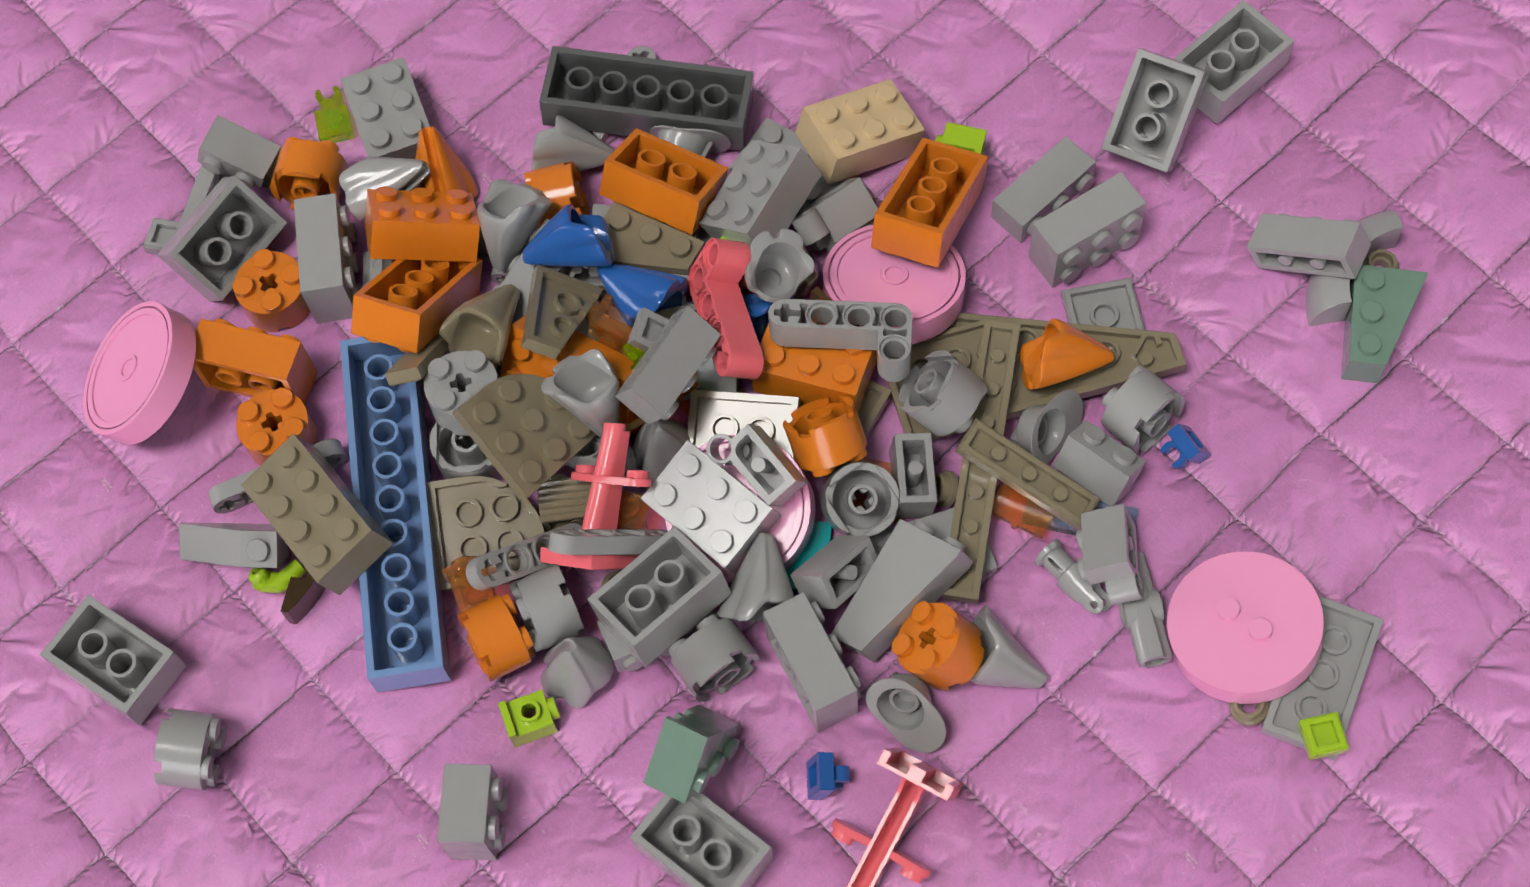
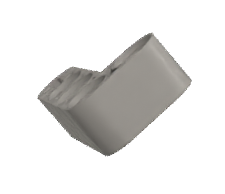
M780 299L769 308L770 338L779 346L877 350V369L881 378L890 382H898L909 375L913 317L910 309L903 304ZM890 357H898L899 359H889V358H890Z

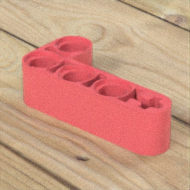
M710 238L689 272V290L697 314L721 334L714 344L717 350L712 357L718 375L721 377L755 380L762 372L764 358L738 285L745 273L746 266L750 262V248L745 242Z

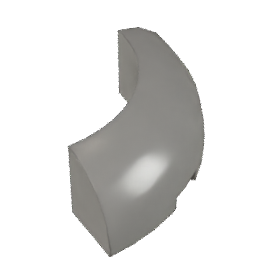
M1395 210L1377 212L1356 221L1361 222L1371 243L1367 255L1379 249L1395 248L1404 228ZM1311 274L1306 291V315L1309 327L1344 321L1352 303L1350 278Z

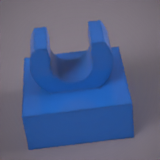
M1179 423L1167 432L1173 441H1168L1161 447V452L1167 455L1174 449L1179 450V459L1172 464L1175 469L1186 467L1189 461L1201 464L1211 455L1189 426Z
M817 752L806 762L808 800H823L834 792L835 788H843L844 783L850 782V766H834L833 752Z

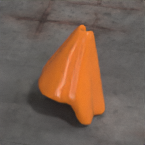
M435 127L421 129L419 131L415 159L425 161L430 168V173L416 188H426L432 192H447L451 189H460L467 193H472L473 198L478 195L477 185L460 157Z
M1051 319L1046 324L1042 336L1026 342L1020 348L1019 358L1022 363V381L1028 390L1044 388L1107 365L1114 360V354L1110 348L1060 319Z

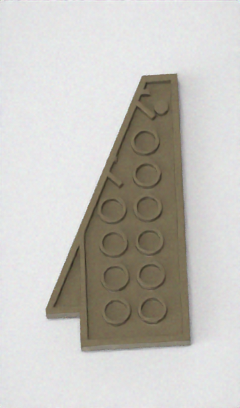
M960 313L953 324L945 331L931 339L912 344L910 371L915 365L922 368L929 362L925 357L930 353L945 350L976 374L984 320L1021 324L1006 420L1021 416L1022 412L1029 406L1048 404L1056 395L1064 390H1074L1079 393L1081 399L1109 392L1115 387L1119 389L1127 381L1130 373L1139 365L1152 371L1158 377L1184 371L1187 365L1175 333L1067 323L1110 348L1114 354V360L1100 368L1040 389L1028 390L1022 381V363L1019 358V351L1026 342L1042 336L1049 321ZM890 357L889 359H899V358H898V357ZM905 379L898 382L887 381L903 433H931L901 408L904 406L899 400V392ZM954 431L951 434L945 436H936L931 433V438L933 441L958 433Z

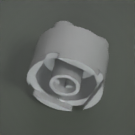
M481 351L452 352L441 358L433 359L428 365V372L424 381V391L433 416L442 428L445 427L451 430L453 434L459 436L470 435L452 412L483 386L498 379L493 364Z
M939 350L932 352L925 357L929 362L922 368L915 365L903 381L899 392V400L904 406L901 408L933 435L945 436L954 431L959 434L963 433L971 426L973 421L972 415L977 409L980 400L985 396L987 385L948 351Z
M1139 365L1130 373L1127 381L1119 389L1116 387L1112 388L1105 395L1102 405L1106 409L1101 423L1106 430L1138 454L1139 449L1145 453L1155 447L1168 434L1167 432L1172 429L1168 421L1173 414L1179 418L1185 405V398L1152 371Z
M436 422L431 430L429 443L432 455L445 479L464 476H484L497 480L502 478L470 436L453 434L451 430L445 427L442 428Z
M867 462L851 463L834 471L824 483L820 493L821 510L828 524L843 535H876L884 531L894 521L899 505V489L892 475L884 468ZM854 492L866 494L867 499L863 501L865 508L853 505L852 501L855 499Z
M554 564L509 584L536 652L555 646L566 638L576 637L585 633L583 623L571 593L565 584L566 581L559 565Z
M710 615L703 619L697 626L698 631L687 639L683 638L676 641L668 649L672 666L698 702L711 700L708 693L716 689L722 695L735 687L754 669L750 664L751 660L757 662L759 660L758 654L734 620L728 618L719 620L716 615Z
M168 708L166 712L171 719H162L156 741L154 761L162 763L161 773L154 772L155 783L157 785L205 790L207 786L215 787L219 776V764H215L214 759L216 749L224 748L226 727L221 726V719H218L217 714Z

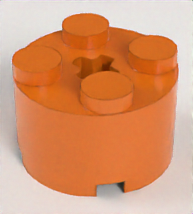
M289 137L280 149L270 190L280 203L282 198L290 202V209L293 210L294 199L335 193L339 200L342 191L339 176L347 169V163L339 153L338 145L332 141L323 140L317 142Z
M574 161L562 162L524 173L526 184L541 190L543 196L551 200L550 207L538 223L539 226L544 223L546 218L550 220L568 204L574 206L579 214L590 215L586 192H582L579 183L582 181L581 175Z
M260 249L238 270L232 288L247 317L257 328L267 332H279L278 329L288 326L291 329L302 323L310 313V309L300 292L299 266L293 257L282 252Z
M287 388L262 391L251 397L248 401L241 403L238 407L237 435L251 458L260 466L293 433L311 445L317 443L318 431L315 422L301 399Z
M839 396L840 402L830 403L828 397L814 400L794 410L791 413L793 420L790 423L786 420L783 423L796 462L801 469L812 471L814 477L828 475L834 470L835 466L847 461H859L867 455L865 448L867 438L854 402L850 397Z
M508 594L501 597L496 595L457 614L461 628L465 627L468 632V638L466 639L484 675L487 674L489 682L531 663V658L535 657L532 649L534 645L525 626L517 627L519 625L515 616L517 611Z
M921 601L913 607L909 618L902 624L891 647L904 669L933 688L943 691L951 690L948 687L957 683L963 685L968 682L978 671L984 657V648L981 646L980 638L983 635L980 628L950 606L940 602L928 603Z

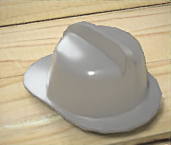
M664 125L654 126L650 129L651 135L705 158L707 154L724 152L731 146V141L727 136L713 130L676 128Z
M1071 389L1064 390L1056 395L1048 404L1027 407L1022 412L1017 427L1010 435L1011 441L1048 464L1063 447L1068 435L1081 423L1083 402L1079 393Z
M894 672L889 678H882L872 683L866 694V703L870 712L905 747L919 753H930L939 749L945 741L947 732L945 721L930 702L931 695L929 689L921 679L914 675Z

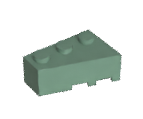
M1362 265L1356 279H1350L1352 303L1345 317L1341 379L1378 384L1429 272Z
M701 705L686 709L684 714L678 712L674 718L670 716L665 717L643 783L685 804L695 792L700 794L703 792L710 776L716 777L725 760L731 761L739 746V740L735 739L740 724Z

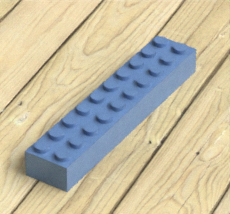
M365 337L341 340L352 493L393 542L359 576L367 679L377 693L451 681L443 592L440 589L427 482H431L432 477L422 379L389 386L385 373L405 352L400 351L397 347L381 342L367 341Z

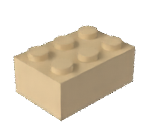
M888 79L803 107L795 134L829 185L911 157L920 143L925 129L893 81Z

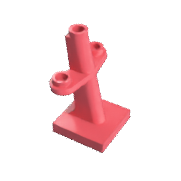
M604 422L596 465L576 464V471L571 473V480L592 482L582 529H617L623 485L636 487H651L653 479L649 478V471L627 470V475L624 476L630 431H626V424ZM541 547L540 562L589 570L624 569L639 555H565L551 552L548 550L549 547Z
M897 747L884 749L877 764L902 776V779L875 834L872 836L838 818H835L831 824V827L834 828L831 835L837 840L848 845H852L854 840L868 846L847 887H875L890 859L903 866L900 873L906 878L920 884L924 878L928 879L932 870L896 849L927 790L949 801L958 797L964 785L963 782Z

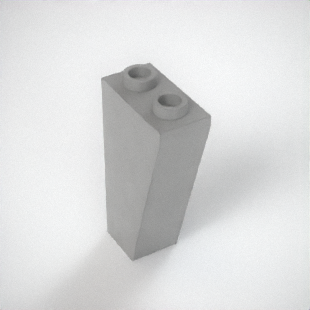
M900 519L832 633L842 645L875 662L892 645L902 624L909 618L913 607L921 601L928 603L936 602L970 568L973 561L963 552L965 546L949 536H945L944 540L933 536L935 531L920 521L916 520L912 525Z

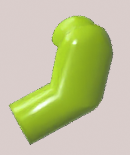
M294 559L280 572L254 567L249 572L248 579L252 583V587L259 592L283 593L287 590L291 577L301 578L307 572Z

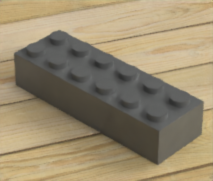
M552 46L539 100L543 125L555 126L556 116L559 115L586 131L629 136L636 128L650 134L651 128L661 125L686 129L713 130L724 134L730 139L731 146L729 149L742 151L745 145L754 98V71Z

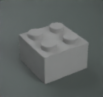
M444 764L437 842L450 859L497 861L498 849L504 848L505 827L500 825L501 811H506L508 807V788L503 787L502 778L498 777L491 765Z

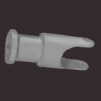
M1058 539L1052 541L1038 554L1034 563L1039 567L1044 566L1058 580L1056 585L1069 598L1081 603L1093 614L1100 613L1101 611L1104 612L1111 608L1112 604L1107 593L1101 588L1100 583L1090 585L1088 580H1082L1078 569V562H1075L1061 548L1062 543Z

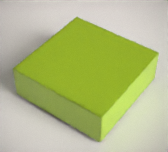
M1337 711L1301 719L1297 723L1309 760L1345 753L1349 750Z

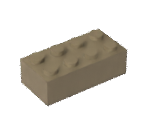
M294 433L241 484L318 584L338 595H341L393 544L391 539L318 449Z

